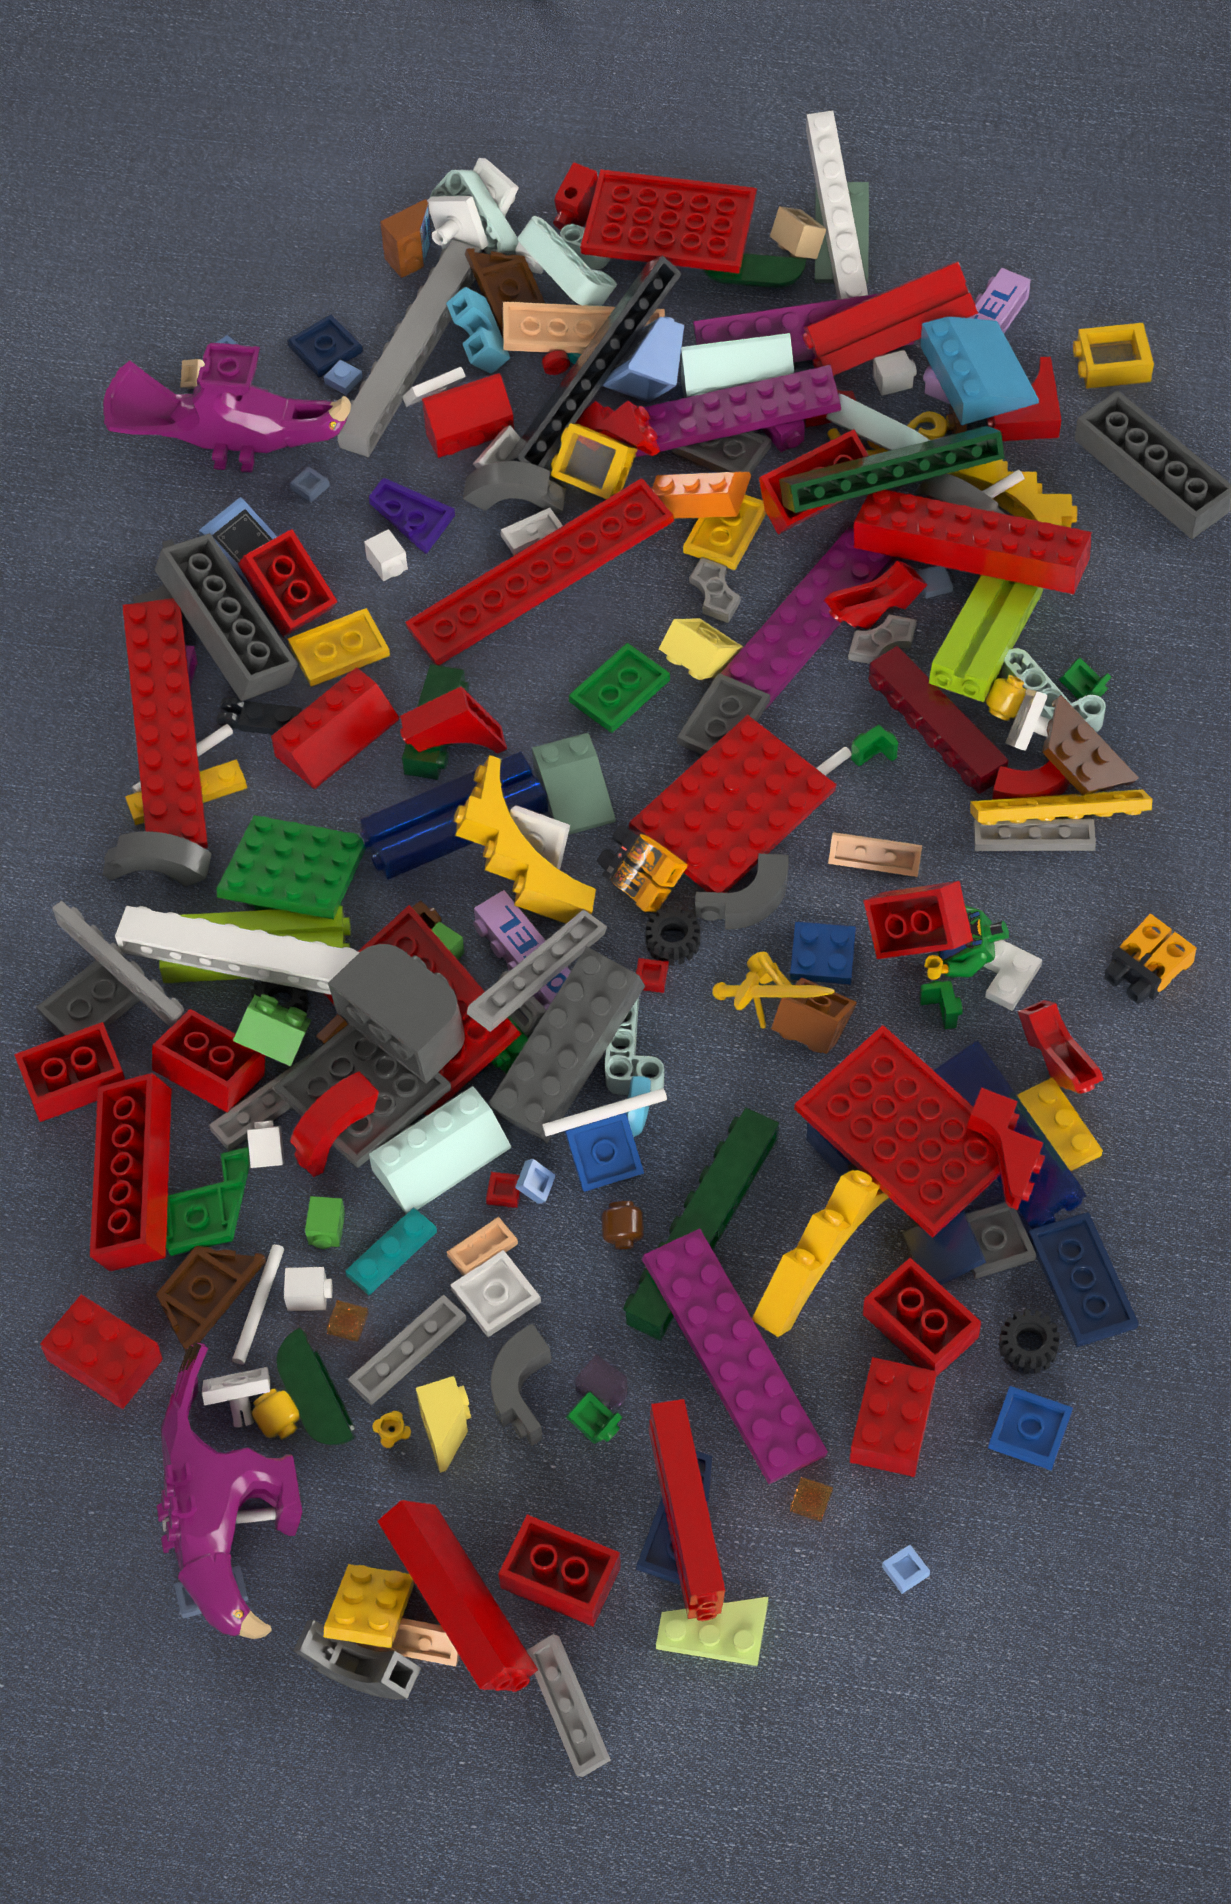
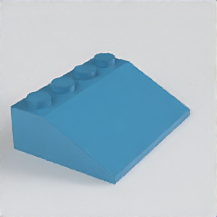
M944 317L922 324L920 346L961 425L1039 403V398L997 321Z

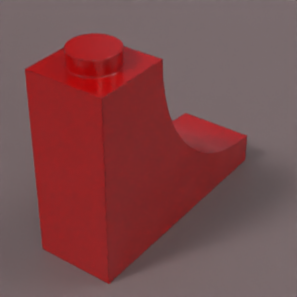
M1040 357L1038 375L1032 384L1039 398L1038 404L986 418V426L1001 431L1002 441L1059 438L1062 419L1051 357Z
M462 686L400 716L403 727L400 729L401 736L407 745L411 744L418 752L451 743L478 744L493 750L497 754L507 750L502 726Z

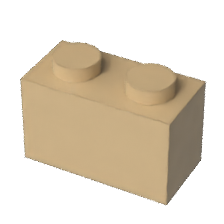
M779 206L770 237L778 243L779 248L789 251L791 257L817 259L827 229L800 209Z

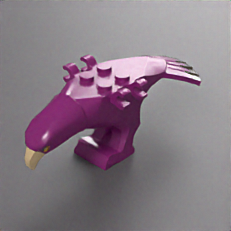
M210 343L204 352L203 362L205 365L200 367L197 386L194 388L193 394H174L129 360L118 369L115 377L112 378L109 387L106 389L103 399L104 425H106L108 431L132 435H161L178 438L201 448L214 449L212 460H215L214 469L217 470L226 469L228 450L241 451L239 455V462L242 463L241 472L252 473L255 452L270 453L288 446L292 448L308 443L328 441L337 436L348 419L351 404L346 396H342L338 401L288 399L268 392L266 389L251 385L257 368L260 347Z
M195 1343L194 1345H189V1348L186 1349L178 1372L174 1392L171 1394L161 1425L164 1490H161L162 1503L158 1504L156 1508L159 1522H163L164 1518L169 1516V1521L166 1522V1534L161 1537L163 1553H169V1549L175 1547L176 1558L180 1568L178 1579L211 1626L225 1635H240L250 1639H258L268 1635L272 1629L271 1625L265 1624L249 1609L242 1598L232 1572L230 1549L235 1531L237 1512L249 1498H262L275 1507L274 1524L276 1530L281 1531L287 1536H295L302 1516V1505L292 1454L285 1455L282 1458H266L248 1447L226 1453L217 1452L204 1443L191 1430L188 1421L189 1410L199 1392L197 1374L208 1350L205 1344Z

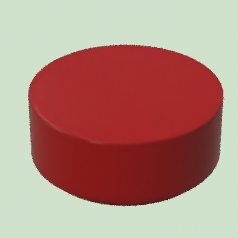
M562 350L548 353L541 362L545 373L548 375L561 374L570 366L568 355Z

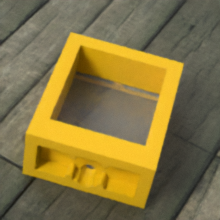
M1143 323L1078 329L1077 341H1073L1074 357L1079 358L1078 375L1079 378H1084L1086 389L1151 382L1154 362Z
M570 423L569 427H566L562 433V445L559 453L552 460L551 468L553 470L550 476L604 499L610 498L623 489L638 449L580 424Z

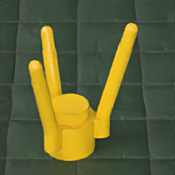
M758 952L748 959L747 966L750 972L746 974V978L752 972H756L760 977L759 981L761 984L774 981L776 985H792L780 971L777 964L773 963L767 952ZM753 997L760 1027L764 1029L766 1028L761 999L760 997Z

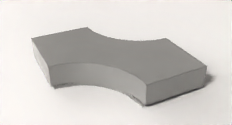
M701 557L689 577V583L696 586L705 598L702 607L703 614L729 623L740 604L741 597L733 592L725 582L727 566Z
M889 614L885 622L879 627L868 631H855L848 660L870 664V662L896 646L899 648H911L917 620Z

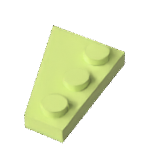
M768 1597L723 1603L721 1614H717L715 1618L707 1621H698L697 1618L688 1619L686 1609L662 1612L656 1649L758 1666Z

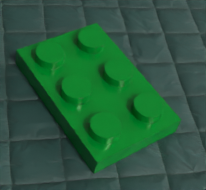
M626 643L569 695V702L610 733H613L670 681V673L629 643Z

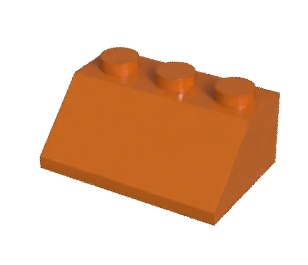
M750 472L657 475L652 490L671 511L674 519L738 516L751 474Z

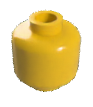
M1008 675L1007 679L997 678L986 697V704L989 707L988 711L1002 720L1009 721L1010 718H1015L1026 694V689L1023 687L1024 681L1012 675Z
M274 1388L253 1402L255 1408L252 1411V1417L266 1437L273 1438L279 1436L283 1440L298 1429L295 1423L300 1419L299 1411L286 1391L277 1392Z

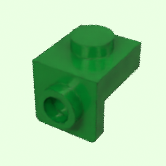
M1079 657L1058 680L1079 700L1087 695L1101 697L1108 689L1105 684L1110 680L1111 676L1106 673L1099 677Z
M878 724L867 733H861L852 742L851 760L859 767L879 752H882L890 761H894L897 758L898 741L890 731H885Z
M931 981L921 985L920 1005L938 1003L944 1029L957 1028L958 1016L963 1014L960 997H955L952 982Z
M589 1391L567 1414L566 1418L593 1444H596L603 1439L608 1442L620 1429L617 1423L621 1420L622 1416L618 1412L613 1414Z

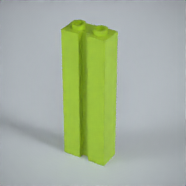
M981 575L932 662L929 684L984 702L1003 667L1008 651L1014 647L1041 597L1043 588Z
M343 906L339 907L334 920L280 909L180 915L181 917L191 919L203 918L211 923L221 925L233 924L241 929L251 931L263 930L271 935L282 937L288 935L307 942L318 941L327 946L337 948H351L350 943H345V936L351 935L350 917H344ZM159 960V969L163 983L251 979Z

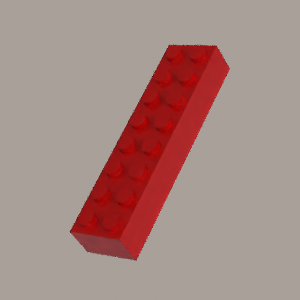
M886 489L868 494L854 521V548L1069 594L1075 593L1090 559L1092 532Z

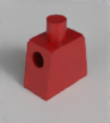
M573 162L554 199L557 216L553 224L557 229L561 230L564 226L571 224L581 227L586 224L598 180L597 171Z

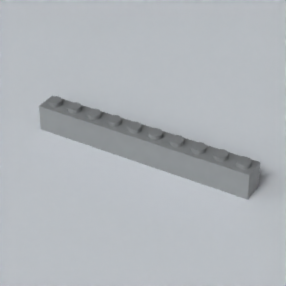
M452 239L448 247L442 250L439 262L436 267L431 268L425 285L420 286L416 300L408 306L402 323L397 324L394 336L383 348L382 356L373 363L368 379L361 383L355 400L350 401L351 410L348 414V419L337 435L339 448L366 457L370 456L402 403V397L411 388L452 319L446 303L464 287L470 289L475 280L465 256L466 249L474 248L475 252L482 253L481 248Z

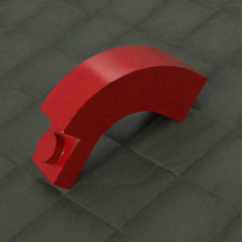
M1050 760L1044 766L1030 771L1000 766L993 789L992 800L1062 795L1070 782Z
M360 1071L341 1080L321 1095L305 1112L293 1131L290 1142L296 1148L294 1157L297 1159L298 1164L305 1168L313 1177L324 1172L329 1150L337 1137L348 1126L374 1112L379 1091Z

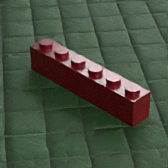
M898 646L870 662L868 680L872 688L880 691L887 698L889 705L905 717L907 724L912 729L916 728L923 736L926 744L930 748H935L941 754L946 765L950 768L953 767L961 775L963 782L968 787H972L978 794H981L995 785L1000 766L1008 768L1009 760L937 686L929 684V678Z

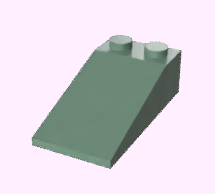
M847 182L865 281L868 283L869 182ZM815 187V220L824 226L817 187ZM826 235L824 236L818 257L815 259V283H834Z

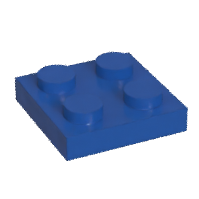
M795 922L790 980L804 978L813 982L851 985L856 926Z
M626 1113L564 1131L582 1192L644 1174Z
M1009 1386L988 1449L1052 1471L1073 1407Z

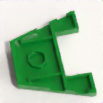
M248 1147L221 1153L224 1182L168 1195L166 1248L171 1256L192 1251L195 1246L210 1247L233 1241L250 1167Z

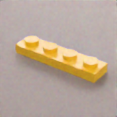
M237 759L200 771L203 803L247 789L246 780ZM139 791L125 796L135 826L145 823L142 792Z

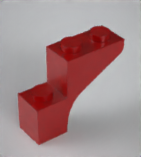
M629 400L615 411L608 406L605 408L595 401L583 411L575 424H580L618 441H623L650 456H655L660 452L656 441L658 436L649 424L650 416L642 406L637 407ZM581 435L578 438L580 442L595 452L604 446Z
M897 560L887 572L876 580L832 592L824 601L831 608L829 610L830 615L838 622L842 623L845 621L854 628L860 626L869 630L889 607L893 608L896 606L906 610L928 584L912 566Z
M1043 1000L1017 1011L1029 1046L1041 1049L1050 1078L1053 1077L1058 1086L1081 1094L1095 1088L1094 1084L1104 1080L1099 1067L1068 1032L1056 1003Z
M981 1087L967 1128L980 1133L994 1146L998 1156L1006 1204L1018 1210L1021 1200L1028 1202L1035 1183L1029 1181L1032 1172L1039 1174L1045 1156L1040 1154L1043 1142L1014 1131L1020 1116L1014 1113L1018 1101Z

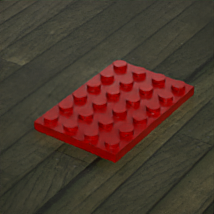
M600 169L580 246L581 254L640 262H650L663 255L674 266L739 274L756 202L757 188Z
M746 715L629 822V828L645 833L649 838L688 864L683 873L705 891L727 893L758 864L759 854H768L835 791L837 784L757 721Z
M408 905L357 952L378 944L396 946L411 957L414 955L419 957L432 973L438 972L444 976L449 986L455 992L465 1030V1040L460 1051L439 1071L450 1082L451 1090L424 1112L428 1116L446 1103L522 1033L508 1017L490 1032L467 1014L468 1006L485 992L484 989L420 915ZM325 994L334 1005L332 995Z
M884 1025L876 1030L794 1105V1110L860 1171L868 1174L872 1178V1182L879 1185V1189L932 1238L1001 1174L997 1152L992 1143L980 1133L967 1128L973 1106Z

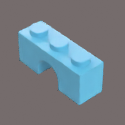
M464 287L446 304L453 322L461 326L470 335L462 343L470 364L492 374L510 359L508 351L503 350V338L486 297Z

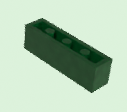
M430 664L417 707L460 686L468 692L469 682H465L464 670ZM453 743L432 747L422 752H418L411 744H406L402 755L404 775L438 780L441 769L445 770L448 764V745L453 746Z

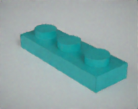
M413 1207L345 1270L346 1276L369 1296L437 1233L436 1226Z

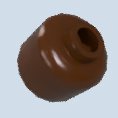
M612 1202L608 1204V1209L602 1212L603 1239L608 1243L615 1244V1249L634 1248V1242L643 1238V1213L639 1207L634 1206V1202Z

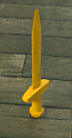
M752 972L747 976L741 985H726L724 982H719L712 989L713 996L718 1000H725L726 997H735L734 1006L737 1010L744 1009L753 997L811 998L834 993V989L818 985H759L760 977L756 972Z

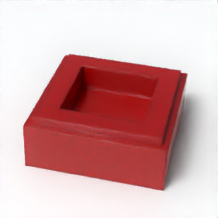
M638 958L636 974L640 976L645 985L644 991L664 993L669 969L668 961Z
M491 1171L486 1204L518 1208L521 1192L515 1186L520 1175Z

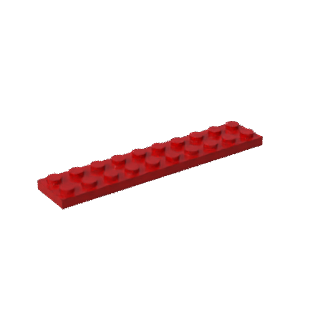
M643 478L409 619L405 622L406 627L433 663L441 665L674 522V516Z
M173 598L122 605L145 831L175 835L206 849L208 848L181 608Z

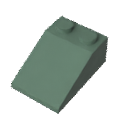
M589 733L532 748L533 767L551 817L570 825L568 835L616 822L599 760Z

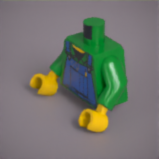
M965 905L973 941L955 949L938 951V956H928L924 965L928 968V978L936 980L941 976V973L950 978L972 977L985 964L995 959L994 942L1009 938L1006 923L1001 921L992 924L991 920L982 910Z

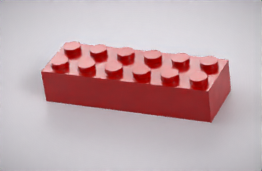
M153 1073L98 1087L90 1257L110 1272L166 1258L172 1089Z

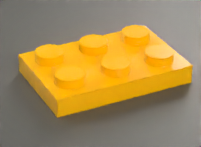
M744 495L738 516L698 518L683 545V553L700 559L701 557L709 559L735 571L766 515L763 500Z
M367 608L288 638L289 647L311 687L348 673L356 667L360 668L390 656L389 648Z
M1053 1077L1010 1098L1018 1101L1014 1113L1020 1115L1014 1131L1043 1142L1040 1154L1044 1155L1045 1159L1040 1172L1047 1183L1102 1156V1148Z
M348 1564L325 1622L323 1637L391 1648L414 1586V1581L410 1574L395 1570L388 1571L370 1568L365 1565Z

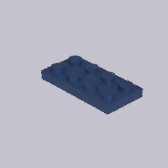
M1089 1212L1029 1230L1028 1237L1076 1348L1138 1328L1139 1322Z

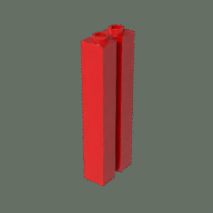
M952 262L803 327L805 333L802 334L807 349L812 348L816 359L812 360L814 368L831 365L833 376L920 339L923 323L944 317L968 318L978 314L972 295L967 289L966 280L959 262Z
M679 1399L651 1404V1420H649L648 1431L687 1618H697L698 1621L711 1620L722 1612L725 1586L685 1400Z
M400 1500L377 1522L479 1689L513 1692L523 1689L529 1684V1677L538 1671V1668L439 1509L434 1504Z

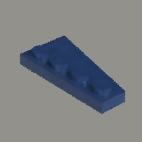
M696 1451L708 1507L713 1456ZM661 1498L637 1562L636 1570L681 1585L663 1498Z

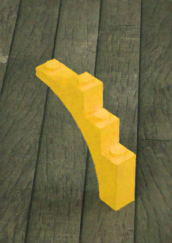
M1002 459L947 474L958 477L983 491L1015 471H1008V461H1003ZM1022 472L1024 480L992 498L1000 507L1016 517L1049 522L1070 528L1072 523L1077 522V506H1072V494H1042V483H1037V472Z
M489 755L485 764H479L476 769L473 781L477 782V787H474L465 805H459L454 816V822L457 823L455 836L485 846L483 857L487 858L485 871L515 881L512 889L516 893L515 906L566 924L583 909L592 914L596 889L573 879L554 867L521 834L510 816L503 798L500 782L501 759Z
M852 1170L840 1177L825 1209L812 1215L797 1247L783 1255L752 1317L755 1323L777 1337L791 1330L814 1287L842 1246L869 1214L889 1198L879 1189V1185L872 1182V1178L868 1174Z

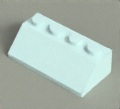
M790 333L681 347V385L684 398L794 373Z
M472 1086L369 1153L372 1171L404 1213L407 1214L413 1207L417 1210L473 1174L509 1150L511 1145L492 1109Z

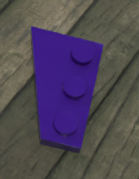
M382 478L369 495V504L425 554L429 552L455 517L454 508L386 478Z

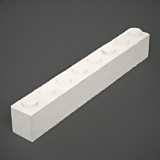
M826 111L807 114L806 133L823 224L827 229L825 235L837 299L868 295L834 112Z
M126 906L115 934L117 945L123 953L330 995L328 982L360 953L348 947L337 948L327 946L318 941L307 942L298 940L288 935L283 937L271 935L263 930L251 931L241 929L233 924L221 925L211 923L203 918L191 919L181 917L173 912H156L143 906L137 908Z

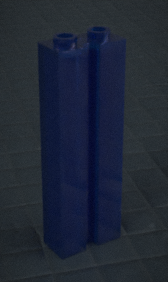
M518 752L502 759L500 763V782L503 798L509 813L515 805L538 814L548 812L547 794L538 778H535L532 774V768L523 753ZM476 771L360 819L362 832H359L358 835L362 838L365 849L370 848L373 853L371 860L377 871L382 870L386 879L389 880L475 843L455 836L457 823L454 822V816L458 806H464L469 796H471L474 787H477V782L473 781Z
M978 1040L933 1070L973 1107L981 1087L1018 1101L1014 1113L1020 1116L1014 1131L1043 1142L1040 1154L1045 1156L1039 1174L1032 1172L1029 1181L1035 1184L1028 1202L1021 1200L1018 1208L1031 1229L1054 1223L1056 1220L1054 1215L1064 1208L1066 1211H1071L1082 1203V1199L1087 1196L1083 1188ZM1000 1174V1175L997 1177V1180L999 1181V1183H1000V1184L1002 1185V1187H1003L1002 1179H1001V1174Z

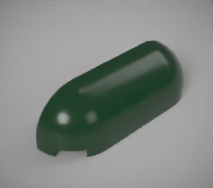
M744 254L739 274L702 270L711 280L722 284L784 288L794 284L802 276L806 266V258Z
M301 1328L296 1329L284 1339L278 1350L276 1363L279 1375L299 1411V1417L307 1433L314 1440L325 1445L345 1444L356 1438L352 1432L355 1429L354 1424L318 1351L313 1352L306 1333Z

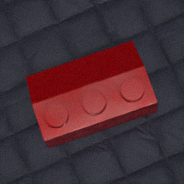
M500 373L422 399L426 436L438 458L491 441L507 426H511L514 429L513 412Z

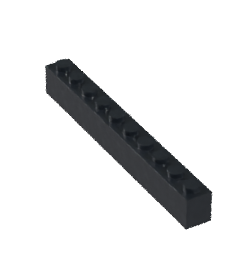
M663 255L646 264L505 461L525 462L542 468L545 466L560 445L561 436L565 428L569 427L570 423L575 424L682 273Z

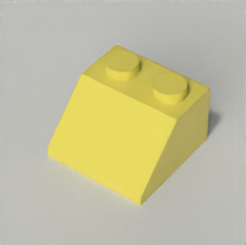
M700 618L674 619L659 650L667 654L666 659L679 666H685L689 669L688 673L692 677L704 680L715 678L718 673H721L742 650L743 646Z
M454 1376L416 1388L420 1414L440 1473L446 1471L468 1432L466 1420L471 1418L468 1407L469 1400L464 1386H457Z

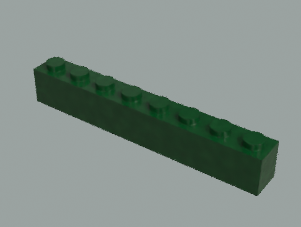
M985 426L781 478L779 482L783 506L796 513L1005 459L1001 431Z
M746 1107L740 1117L735 1116L728 1129L729 1136L725 1142L721 1140L715 1149L713 1156L715 1160L711 1166L706 1165L699 1178V1187L696 1192L692 1190L688 1194L684 1203L685 1211L681 1217L676 1216L669 1229V1238L666 1243L662 1241L657 1248L701 1229L710 1247L714 1250L778 1140L779 1122ZM645 1268L639 1279V1289L636 1294L631 1293L624 1304L623 1311L626 1312V1325L661 1341L674 1316L648 1269Z

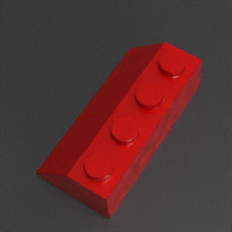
M855 429L759 477L764 509L778 535L843 502L839 501L795 513L783 506L779 479L869 456Z
M356 667L271 736L274 754L277 759L315 790L399 721V716L377 683Z

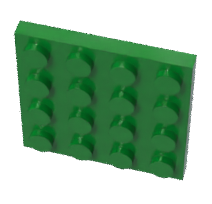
M254 815L217 886V898L334 920L368 846V836Z

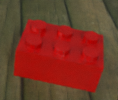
M293 529L244 555L238 564L283 637L329 612L338 602Z
M960 881L886 891L863 900L877 959L950 950L973 941Z
M189 1009L152 1045V1070L228 1113L265 1075V1055L234 1042L235 1033Z
M103 1022L14 1054L39 1122L96 1102L98 1087L125 1080Z
M911 1258L864 1298L863 1316L918 1367L937 1371V1376L979 1338L981 1321Z
M82 1294L40 1343L47 1361L122 1410L163 1360L157 1342Z
M872 1357L851 1445L850 1463L915 1477L935 1390L937 1371Z
M527 1514L498 1573L500 1588L594 1627L620 1571V1552Z

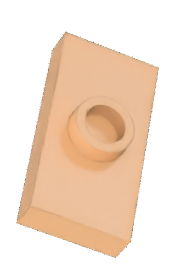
M498 1216L447 1251V1257L464 1276L502 1250L505 1252L509 1251L518 1244V1240Z

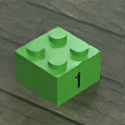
M262 994L259 997L255 995L247 1007L233 1041L291 1066L312 1019L307 1018V1013L298 1008L290 1007L287 1009L278 1005V1001L271 996Z

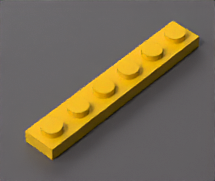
M1143 789L1098 792L1084 796L1081 794L970 801V813L977 822L983 825H995L998 821L1006 820L1012 823H1024L1027 819L1034 818L1042 821L1055 820V817L1063 816L1071 819H1081L1084 815L1091 814L1100 817H1110L1113 813L1119 812L1138 815L1142 811L1152 810V798Z

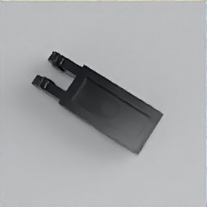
M223 698L220 707L228 713H219L216 722L222 727L228 724L231 728L239 729V731L273 735L302 711L300 707L251 701L242 702L238 698Z

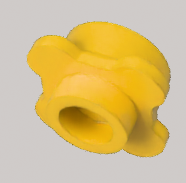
M399 1411L384 1414L380 1419L375 1420L372 1425L373 1431L380 1435L381 1445L385 1448H392L395 1442L401 1439L406 1440L411 1436V1429L405 1426L403 1415ZM394 1427L395 1430L393 1432H390L389 1428Z

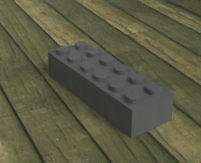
M1118 390L1077 418L1074 440L1191 539L1231 512V484Z
M209 533L161 549L155 567L156 573L181 608V611L239 699L244 701L290 684L297 667V662L212 535Z
M586 946L489 1101L488 1105L493 1112L541 1141L548 1143L552 1135L545 1136L542 1124L564 1118L644 989L645 985L640 976Z

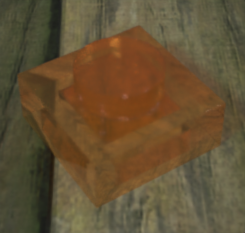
M337 1300L326 1328L327 1334L358 1342L369 1315L368 1308Z
M801 1477L790 1506V1512L822 1522L833 1493V1487Z

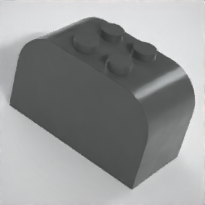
M389 944L373 945L361 951L328 982L337 1014L425 1083H428L463 1046L465 1030L455 992L449 986L444 976L438 972L432 973L427 969L425 963L415 955L411 957L402 949Z

